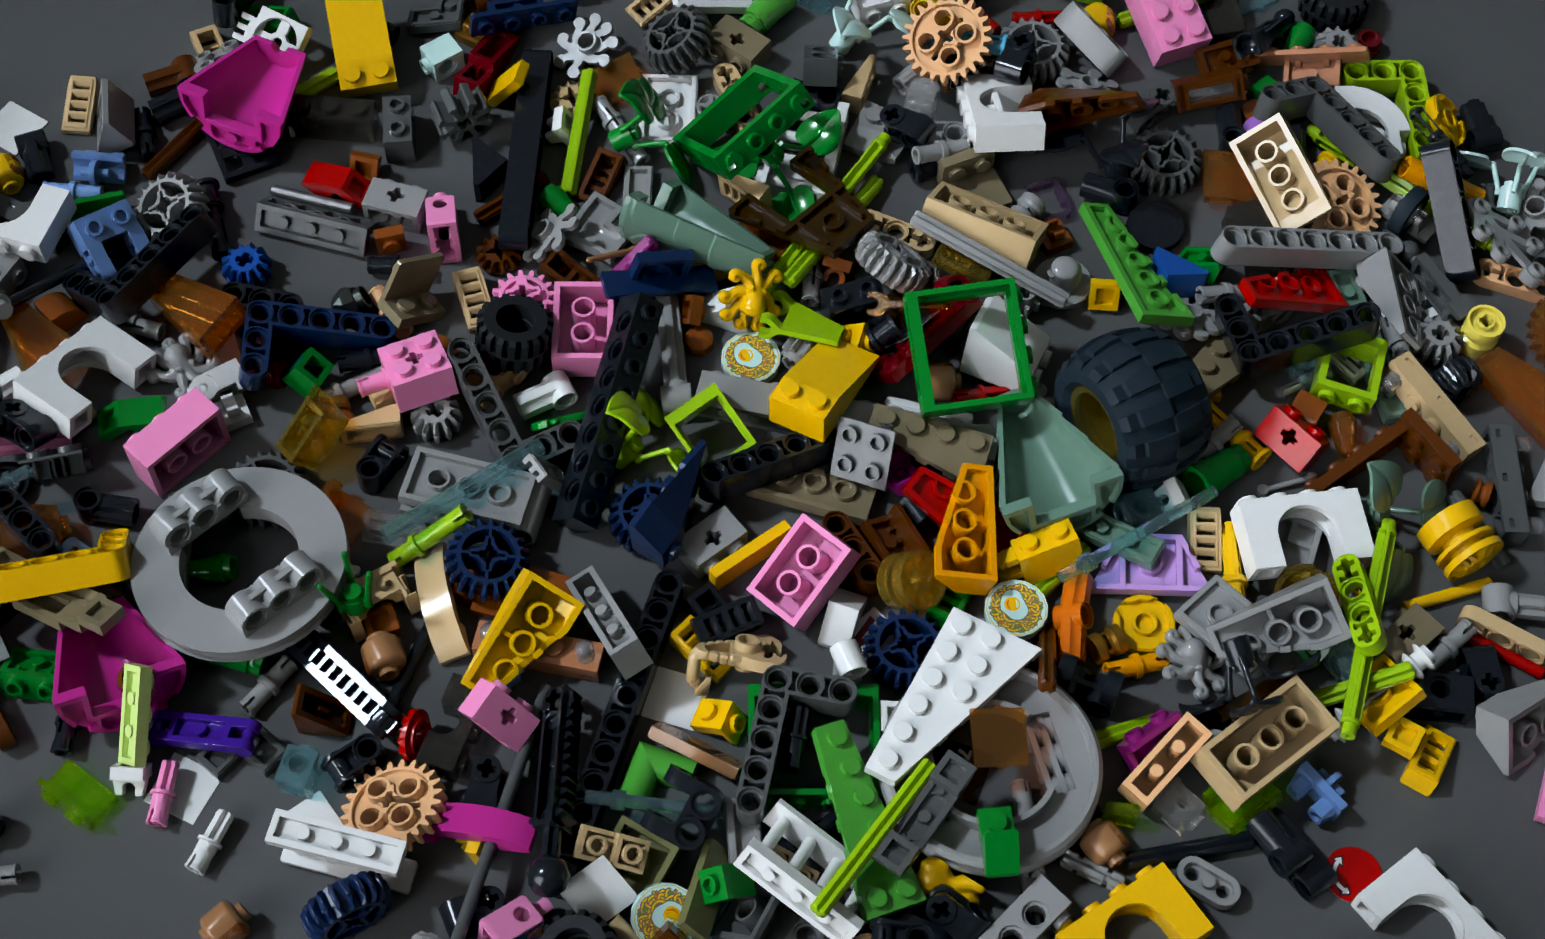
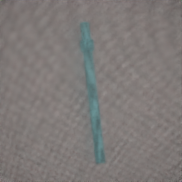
M1210 486L1092 553L1087 551L1078 556L1076 562L1057 572L1059 580L1065 583L1081 573L1087 574L1093 571L1100 562L1218 497V491L1214 486Z
M586 789L584 803L607 805L612 810L624 811L625 808L652 809L658 812L681 814L687 802L629 795L627 791L613 789L612 792ZM697 803L705 811L712 810L715 806L714 804ZM724 806L719 812L717 819H725Z

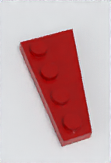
M1307 268L1298 269L1295 274L1283 271L1279 272L1276 277H1272L1270 274L1245 277L1237 286L1244 296L1245 302L1253 308L1327 314L1349 306L1325 269L1314 268L1313 271H1309Z
M921 466L900 491L941 527L955 483ZM995 506L997 552L1000 553V551L1011 547L1010 540L1027 533L1018 535L1007 526L1000 508Z

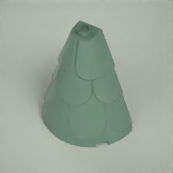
M677 179L663 182L654 205L646 203L649 196L641 191L627 194L618 223L623 229L620 230L619 234L622 238L637 245L644 236L649 235L657 240L659 247L656 251L692 249L695 256L694 262L706 264L712 269L728 273L731 269L738 268L751 276V263L756 258L764 259L767 263L766 268L761 271L762 276L766 277L767 273L774 267L775 262L772 259L776 251Z
M1019 388L1013 389L998 396L1020 393ZM1034 394L1035 398L1031 404L998 408L996 437L999 445V508L1007 526L1018 535L1022 533L1028 534L1069 518L1075 532L1103 516L1104 512L1102 509L1109 502L1115 503L1124 483L1122 470L1114 460L1088 439V436L1067 421L1061 411L1039 394Z

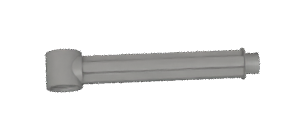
M679 295L655 297L656 301L664 305L658 325L664 385L660 387L664 416L669 415L693 398L691 383H688Z
M1495 582L1482 587V609L1508 622L1514 621L1515 618L1545 621V596L1517 593L1514 591L1513 586L1507 583Z

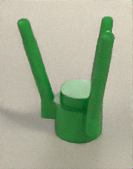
M342 551L341 556L349 584L343 588L340 595L341 599L336 597L321 583L317 584V589L337 607L339 613L346 611L351 616H359L374 606L371 599L373 574L371 571L366 572L365 589L357 584L346 551Z

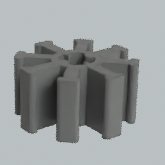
M460 83L459 91L454 96L447 87L440 91L443 101H431L429 105L433 113L431 116L443 140H446L451 135L454 143H462L465 131L469 130L473 138H477L482 135L478 125H491V109L479 86L471 91L468 83Z

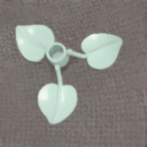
M848 0L845 9L835 6L832 10L837 31L829 40L830 46H838V53L846 55L855 42L860 44L862 40H870L872 37L871 33L884 23L893 22L897 29L905 34H910L904 26L905 24H913L914 21L907 13L898 9H891L889 11L890 15L885 16L868 28L849 12L853 0Z
M1509 147L1502 151V158L1505 161L1518 163L1514 181H1505L1504 185L1500 187L1495 161H1490L1489 156L1484 154L1459 151L1468 160L1469 167L1492 170L1495 186L1494 195L1498 196L1496 210L1504 214H1519L1522 201L1525 200L1526 192L1535 176H1545V153ZM1526 164L1530 166L1531 174L1522 188V183L1519 181L1523 166Z

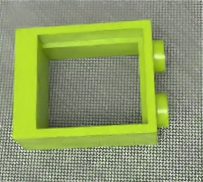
M1376 337L1372 341L1335 352L1372 364L1367 391L1326 379L1331 354L1317 358L1309 393L1324 400L1328 405L1332 404L1345 408L1352 413L1367 415L1377 400L1389 341Z
M715 382L664 417L689 453L694 446L681 426L719 401L747 441L731 454L758 445Z

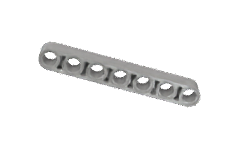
M1231 225L1223 229L1212 245L1210 252L1213 259L1223 265L1357 270L1356 263L1385 247L1398 257L1403 250V243L1398 236L1389 232Z

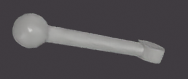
M1309 472L1304 477L1269 486L1260 484L1257 487L1256 493L1260 497H1266L1271 491L1305 483L1313 476L1318 475L1315 472Z

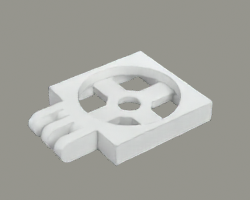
M262 6L257 18L244 11L242 12L241 17L249 21V24L247 26L238 21L236 27L244 30V35L233 32L232 37L243 43L255 35L272 41L280 38L282 41L279 47L280 50L286 51L290 47L304 52L313 29ZM272 19L281 20L276 32L270 34L264 31L267 21ZM292 27L296 33V46L290 44L287 37Z

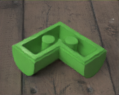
M638 741L615 798V803L646 812L657 784L679 790L663 780L670 764L677 765L696 775L700 763L682 754Z

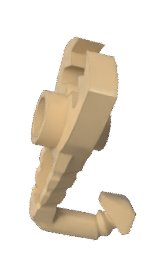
M739 634L735 637V640L701 642L689 653L686 681H688L689 686L693 687L696 696H707L712 678L711 675L699 677L701 660L709 659L712 662L728 664L743 673L753 671L764 674L765 670L772 665L786 666L787 654L779 657L781 656L783 644L768 634ZM770 652L773 653L771 658H765V654L769 656Z

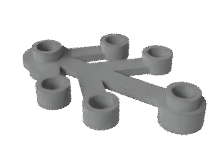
M1469 198L1467 204L1470 219L1474 223L1472 235L1480 242H1486L1492 237L1491 257L1496 262L1504 264L1512 255L1523 268L1519 272L1520 280L1529 288H1538L1545 280V267L1538 262L1531 263L1518 247L1532 256H1537L1545 248L1543 242L1533 236L1528 240L1518 236L1526 227L1525 222L1520 217L1513 215L1510 219H1507L1491 211V205L1483 198Z

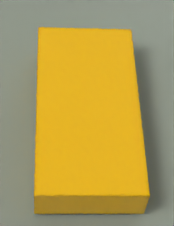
M521 59L495 79L487 97L488 105L494 108L519 90L524 84L530 64Z

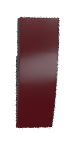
M508 32L487 35L469 52L468 63L454 76L453 95H457L460 83H468L471 91L479 86L484 96H486L491 89L493 81L502 74L520 42V37Z

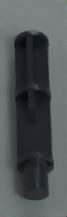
M1416 107L1410 112L1409 119L1416 125L1430 144L1448 139L1423 107ZM1424 111L1438 130L1434 132L1420 116V113ZM1418 117L1432 135L1427 137L1413 119ZM1456 148L1461 175L1466 181L1474 175V172L1469 168L1468 160Z

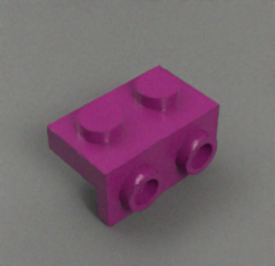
M1158 710L1149 717V723L1143 727H1135L1125 733V740L1116 745L1131 773L1173 728L1178 720L1183 717L1180 711Z

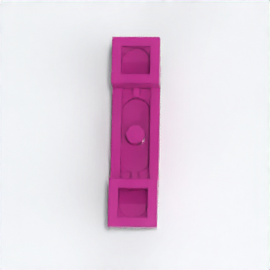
M448 802L443 803L447 811L438 814L442 819V823L431 825L435 833L433 835L425 833L422 836L424 842L437 843L439 837L496 843L498 849L502 851L531 854L538 831L529 824L530 817L485 805Z

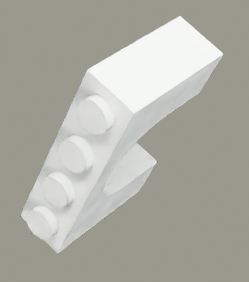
M994 74L968 75L969 81H966L961 76V86H956V101L959 103L960 116H963L964 129H967V141L972 142L975 153L1044 150L1046 123L1041 111L1002 112L986 107L990 105L993 92H999L1020 104L1024 95L1032 93V82L1029 76L1024 85L995 79Z
M43 183L30 207L23 215L15 220L0 223V253H11L27 261L36 260L47 263L77 209L70 190Z
M100 315L91 323H86L72 337L64 339L49 354L41 356L26 371L19 372L13 379V399L22 400L40 413L48 415L54 421L57 431L71 439L92 423V402L65 384L62 378L72 370L94 367L108 371L135 389L147 380V373L151 369H155L156 352Z
M1337 486L1328 491L1316 492L1314 489H1307L1298 494L1286 495L1285 492H1278L1269 497L1257 498L1255 495H1248L1240 498L1230 511L1247 581L1275 579L1286 568L1287 564L1278 534L1279 522L1289 518H1301L1317 525L1328 539L1334 562L1345 554L1356 555L1365 569L1372 562L1374 544L1358 488L1345 489L1344 486Z
M1417 847L1363 889L1350 904L1373 930L1377 929L1396 912L1406 906L1425 905L1439 911L1447 918L1454 930L1456 939H1506L1501 933L1494 931L1487 924L1482 912L1477 907L1470 905L1460 895L1457 885L1453 881L1446 879L1436 869V865L1431 857L1421 853Z

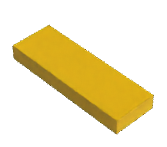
M786 520L781 521L709 569V581L719 590L771 556L790 531L791 526Z

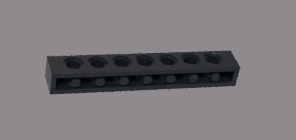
M642 292L620 297L552 517L553 522L576 533L597 530L628 428L619 419L605 414L611 397L619 391L626 392L636 401L664 308L662 303Z

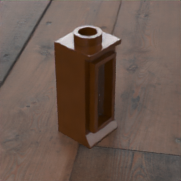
M1237 66L1170 80L1176 96L1174 107L1179 114L1227 102L1246 100L1245 91L1249 90L1247 74H1242Z

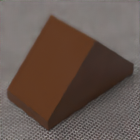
M298 684L291 714L298 732L301 734L337 737L349 736L353 713L337 698L304 684Z

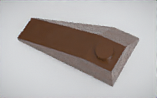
M1039 88L1033 93L1024 95L1018 107V112L1041 111L1046 123L1045 134L1146 109V105L1137 91Z

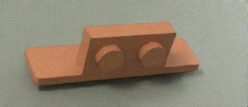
M1358 43L1349 44L1347 47L1321 45L1318 48L1310 49L1303 46H1294L1288 50H1278L1277 48L1270 47L1261 55L1254 53V59L1261 57L1262 63L1258 65L1259 67L1284 66L1283 82L1315 76L1324 79L1333 88L1341 86L1342 63L1371 61L1368 46Z

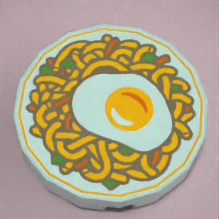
M758 332L740 333L728 340L722 349L721 367L726 375L736 377L747 376L757 381L769 383L778 373L780 351L777 344L771 338H760Z
M1008 580L1001 582L990 590L985 599L984 617L986 622L1023 640L1036 636L1047 621L1048 604L1044 594L1036 586L1026 581Z
M658 882L639 893L631 907L630 918L632 928L638 939H651L667 921H670L685 936L692 939L690 935L677 926L688 890L675 883Z

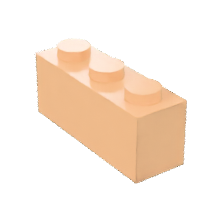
M1187 711L1123 781L1117 791L1142 813L1213 733Z

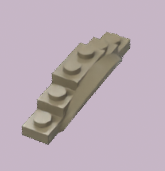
M0 546V564L27 560ZM88 588L12 601L14 609L55 629L62 631L69 627L81 634L89 629L104 636L126 616L122 605L107 599L105 594Z

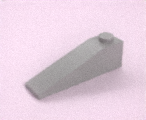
M1385 247L1356 263L1358 273L1356 283L1361 291L1366 292L1374 303L1378 305L1381 312L1397 332L1415 350L1421 348L1422 331L1418 320L1422 319V313L1417 309L1422 304L1418 281L1404 264Z
M1322 573L1290 585L1205 627L1218 658L1227 657L1222 645L1223 641L1247 634L1252 650L1257 649L1258 654L1323 650L1352 638L1330 582Z

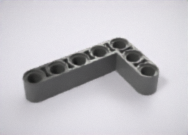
M1309 76L1266 85L1262 88L1253 110V115L1256 119L1266 121L1277 113H1280L1286 120L1306 116L1370 179L1380 183L1390 181L1400 160V151L1324 79Z
M458 336L450 341L447 357L452 365L455 379L497 465L509 467L506 463L508 457L517 456L522 461L529 453L551 463L572 454L575 443L564 441L562 433L572 431L578 436L580 423L573 420L565 421L522 441L472 340L465 336ZM464 348L469 352V356L464 359H458L453 355V350ZM469 375H478L482 379V384L471 386L467 383L466 378ZM482 402H491L496 410L493 413L487 414L480 410L479 405ZM496 429H504L509 434V438L505 441H498L493 437L492 433ZM539 443L545 444L549 447L550 453L546 456H540L534 451V446ZM523 462V465L520 468H517L519 470L530 472L528 470L530 467L526 466Z
M772 665L765 670L736 794V817L741 824L756 826L765 817L788 708L802 705L808 707L810 712L836 717L849 716L854 712L857 700V686L851 679L785 665ZM774 681L783 682L785 686L782 688H774L769 684ZM807 687H812L816 689L818 692L812 695L805 694L802 690ZM842 693L850 698L846 701H840L834 696ZM775 711L779 715L775 718H767L763 713ZM760 741H768L772 746L767 749H761L756 744ZM754 771H760L766 776L763 779L755 780L749 774ZM747 802H754L759 807L754 811H747L742 805Z

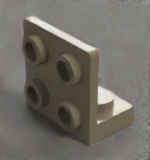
M970 148L939 159L936 178L938 184L944 181L1008 207L1012 205V198L993 168L996 152L975 153L974 148Z
M441 252L399 259L394 264L392 273L386 286L383 288L377 306L398 329L443 319L447 310L429 292L445 258Z

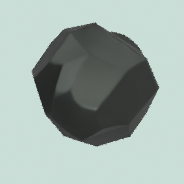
M363 286L340 288L331 301V309L366 313L367 309L372 307L370 295Z

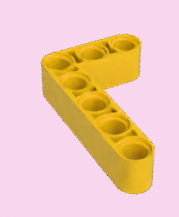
M118 528L101 533L97 547L0 564V604L116 583L131 578L130 565L133 546L129 529Z

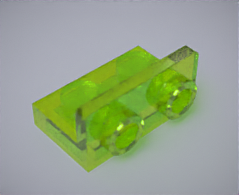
M70 759L48 781H45L42 777L36 781L42 790L39 796L49 806L55 808L59 805L65 810L63 814L65 818L73 825L79 827L83 824L91 831L120 801L115 794Z
M1270 784L1233 813L1211 786L1202 794L1206 815L1232 836L1242 831L1256 814L1264 809L1273 808L1283 800L1281 790Z

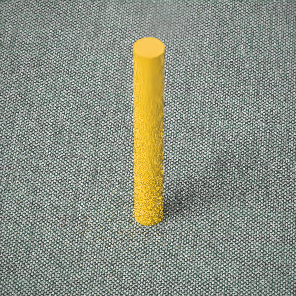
M1485 577L1401 602V608L1404 607L1408 610L1416 602L1422 608H1427L1481 592L1482 587L1492 583L1490 577Z

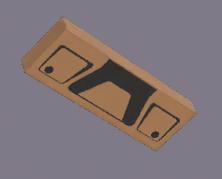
M662 721L651 726L647 735L650 739L731 779H736L741 775L743 761Z

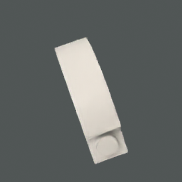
M1335 86L1334 89L1400 151L1401 157L1394 170L1396 171L1401 159L1405 158V143L1411 131L1403 112L1390 99L1376 91L1358 86Z

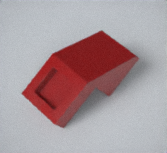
M314 161L303 178L301 185L317 195L330 197L333 194H337L345 201L354 203L355 208L359 210L362 208L361 203L371 182L353 168Z

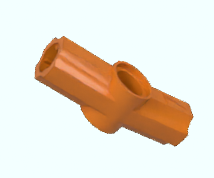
M1079 569L1068 571L1064 578L1060 605L1054 606L1052 610V622L1057 631L1056 658L1058 664L1063 651L1079 657L1077 664L1081 666L1086 662L1087 630L1092 628L1094 622L1093 610L1090 605L1093 577L1089 572H1083Z

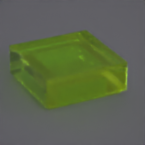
M1108 801L1102 812V820H1113L1118 827L1135 828L1140 815V806L1138 804Z

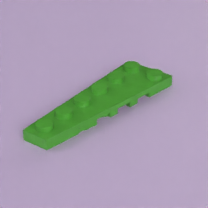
M1082 202L1078 211L1138 323L1191 327L1195 319L1193 313L1177 293H1170L1166 287L1168 281L1162 274L1157 275L1151 268L1153 265L1152 260L1137 250L1138 242L1128 232L1110 206L1102 203Z
M844 719L814 728L811 735L822 775L826 780L829 801L834 805L837 816L835 823L838 833H841L846 859L884 810V805L870 775L864 772L865 764ZM872 857L852 884L861 918L865 921L864 925L868 924L871 919L888 917L922 905L927 900L912 866L900 878L872 859Z

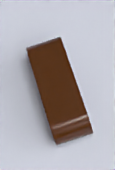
M828 512L822 519V525L828 530L831 528L841 529V532L832 533L862 555L846 577L860 595L870 598L877 596L883 588L884 567L844 512ZM866 575L874 576L876 580L868 581L865 580L863 577Z

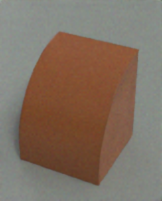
M63 292L47 294L33 303L41 320L58 337L88 317Z
M1301 389L1292 405L1302 412L1303 416L1301 418L1309 425H1318L1328 403ZM1290 431L1293 434V438L1295 439L1294 435L1296 431Z

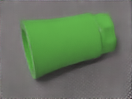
M754 0L743 12V16L739 21L760 34H765L781 17L796 7L797 0Z

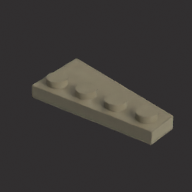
M1221 335L1211 336L1193 359L1203 378L1209 399L1218 394L1221 388L1227 384H1233L1240 377Z
M875 403L869 421L870 424L880 427L882 423L894 425V431H897L894 444L895 450L909 453L916 457L917 462L925 466L929 464L942 471L944 476L953 481L957 479L963 462L986 465L994 440V436L933 418L922 419L921 415Z
M812 469L811 472H803L747 492L746 496L823 517L828 512L841 511L850 518L854 525L860 526L863 521L869 518L878 489L831 474H824V470Z

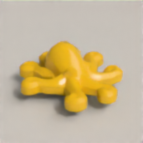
M756 258L752 261L751 276L741 269H731L728 278L734 283L742 281V284L734 286L729 291L722 290L718 294V300L725 305L730 304L735 299L729 308L721 309L719 316L726 322L733 320V327L741 331L747 328L749 324L748 316L752 317L749 324L750 328L759 332L761 326L765 327L764 323L759 322L763 312L772 313L776 317L780 315L781 309L774 304L773 297L768 290L773 282L780 283L782 281L783 274L780 270L774 268L763 279L761 271L767 266L764 259Z

